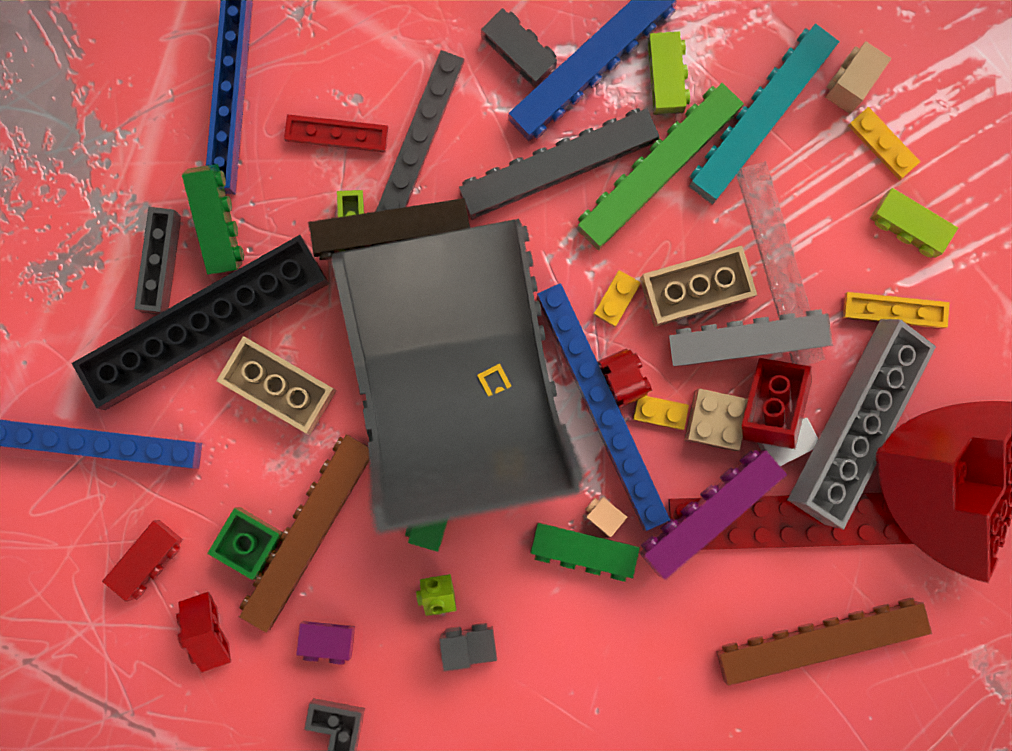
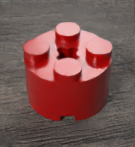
M625 348L597 361L601 366L600 369L612 394L615 393L617 398L615 401L618 408L639 400L652 391L649 380L646 376L643 377L639 370L642 367L641 360L637 353L633 354L631 349Z

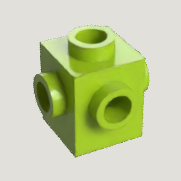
M451 574L420 579L421 590L416 591L418 606L424 607L425 616L457 611Z

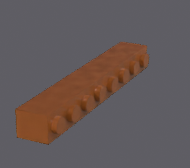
M347 434L344 438L340 437L335 443L333 458L331 461L327 459L319 471L323 475L318 483L313 482L306 493L309 496L304 506L300 504L293 515L296 521L291 528L287 527L280 537V541L283 543L278 551L275 549L272 551L266 561L269 564L266 572H260L253 583L256 589L251 596L247 595L239 607V609L243 610L239 617L265 633L273 627L370 461L368 446Z
M907 598L898 601L899 605L890 608L889 604L873 607L874 612L864 614V611L849 613V618L839 620L838 617L823 620L822 625L815 627L813 623L798 626V631L788 633V630H781L772 633L773 637L763 639V636L747 639V644L738 646L737 642L725 644L722 646L723 650L716 651L723 680L729 686L930 635L932 631L925 605L922 602L914 601V598Z

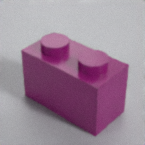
M303 621L300 623L296 655L303 656L305 661L316 662L319 661V658H328L329 663L345 664V660L349 661L352 658L355 626Z

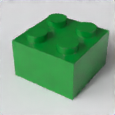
M235 507L207 554L249 579L255 580L266 566L268 557L279 544L283 532L243 508Z

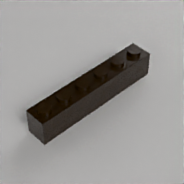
M465 198L308 222L314 257H319L320 260L332 259L333 253L470 228Z

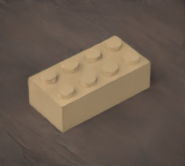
M743 246L642 274L640 278L654 327L751 300L757 296Z
M244 336L216 380L310 435L337 391Z

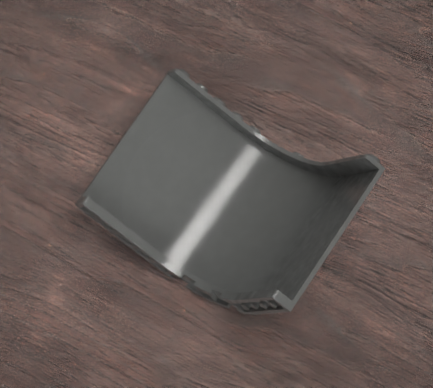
M519 219L332 254V265L360 395H366V400L363 401V414L369 437L371 510L377 534L582 494L580 483L585 482L582 465H580L578 454L575 452L574 444L571 443L566 424L560 423L553 398L557 396L554 381H549L541 342L546 340L544 327L538 324L537 318L542 316L539 301L534 300L533 292L538 291L535 276H530L529 267H533L531 251L526 252L525 242L529 241L527 226H522ZM500 364L511 387L507 389L499 372L495 371L484 377L493 394L488 397L477 375ZM503 387L505 389L495 394L496 388Z

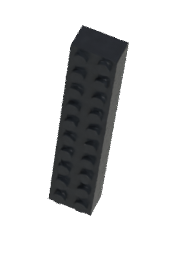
M298 235L74 361L72 365L96 409L107 410L325 287L329 282L301 235Z

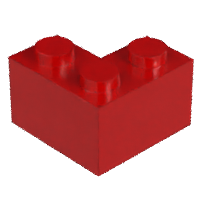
M209 592L179 601V613L176 614V619L181 632L177 634L181 648H186L188 651L190 662L196 664L201 673L231 663L229 641L220 628L218 607Z

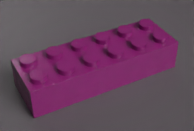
M766 450L749 451L739 460L742 464L738 468L731 467L720 476L722 481L718 485L715 484L714 486L710 485L700 494L702 499L697 503L690 502L680 511L683 514L677 520L670 519V521L665 523L660 528L663 532L658 537L651 536L641 544L643 550L639 554L659 577L664 580L670 577L787 475Z

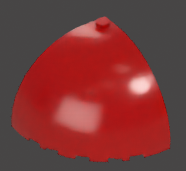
M1012 401L968 402L928 411L899 426L876 452V462L879 463L883 495L892 516L902 531L919 549L936 562L958 574L985 583H989L998 563V558L996 557L999 547H1004L1007 527H1010L1012 520Z

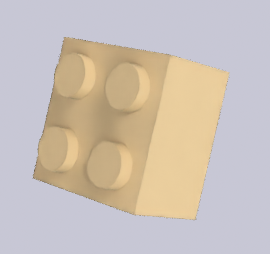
M866 41L861 48L855 46L840 66L839 71L826 88L830 91L825 98L851 114L864 100L892 58Z
M700 388L695 390L685 441L730 451H740L743 437L741 425L748 399Z

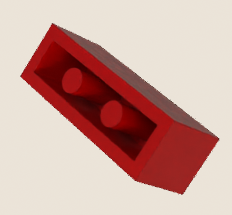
M153 520L102 582L125 602L139 599L147 589L144 585L150 578L154 580L163 571L164 567L161 565L166 559L169 558L171 560L181 549L179 544L183 539L162 521Z

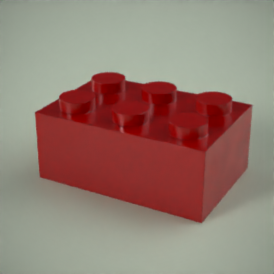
M759 358L741 425L743 440L796 449L812 383L811 366Z

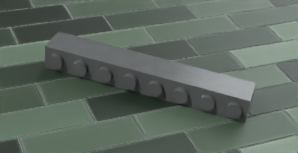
M639 108L628 112L623 119L618 121L616 118L604 122L602 124L603 127L599 129H586L579 133L580 137L572 140L570 138L562 139L556 143V147L548 150L546 147L538 149L532 153V157L525 160L523 157L514 159L509 162L510 166L501 170L499 167L487 171L484 177L479 179L471 177L463 181L462 186L459 187L461 197L465 198L466 209L471 220L654 144L658 140L659 134L648 109L642 111Z

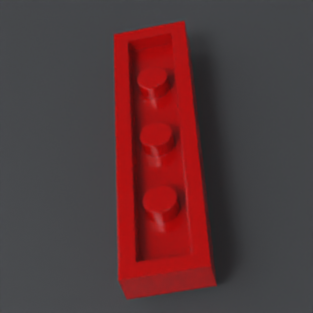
M287 114L284 140L285 142L386 153L389 127L388 125Z

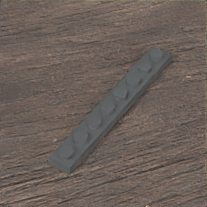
M443 50L440 51L376 212L407 207L464 65V58Z

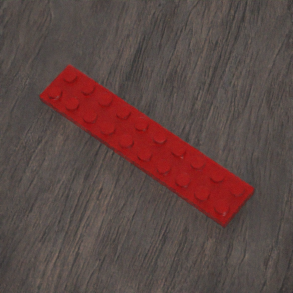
M862 493L844 529L823 524L788 501L790 495L762 496L701 550L914 543L895 521L883 493ZM702 498L669 499L670 519L677 520L683 515L680 511L690 502L697 503Z

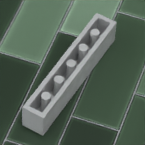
M821 309L806 311L805 317L796 318L795 313L779 315L780 320L769 321V317L753 319V324L743 325V321L727 322L726 328L717 329V324L701 326L702 331L692 332L691 328L677 329L676 335H669L673 366H684L833 346L829 314H822Z

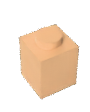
M601 497L599 500L594 498L585 509L589 512L585 517L609 537H612L627 519V516L604 497Z

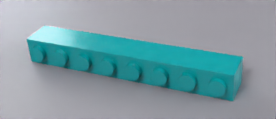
M816 23L810 30L807 28L803 30L796 40L799 42L796 49L789 48L781 59L785 63L780 69L775 67L766 78L769 81L764 89L760 86L751 97L754 101L749 109L744 106L736 116L739 122L734 128L730 125L720 137L724 140L718 148L714 145L705 156L708 161L703 168L698 165L690 175L692 182L689 187L712 205L840 42Z

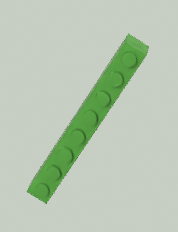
M723 83L717 88L712 86L703 95L705 100L699 106L695 103L685 113L687 118L681 124L676 121L668 129L667 133L669 135L663 141L659 138L650 147L651 153L646 158L641 156L631 166L634 170L628 176L623 174L613 184L616 188L610 194L604 192L597 199V207L592 211L587 209L578 218L580 223L577 230L598 251L741 110L744 103Z

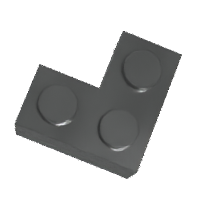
M487 623L474 624L471 630L463 631L460 626L446 628L445 633H442L440 636L443 671L470 668L471 664L497 661L493 626L487 627Z
M314 698L309 703L304 730L330 734L328 751H357L365 708Z

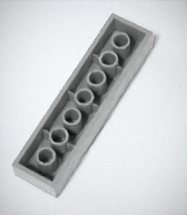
M880 319L788 501L825 525L841 529L845 528L877 465V449L882 447L887 438L893 433L936 348L934 344L901 319Z

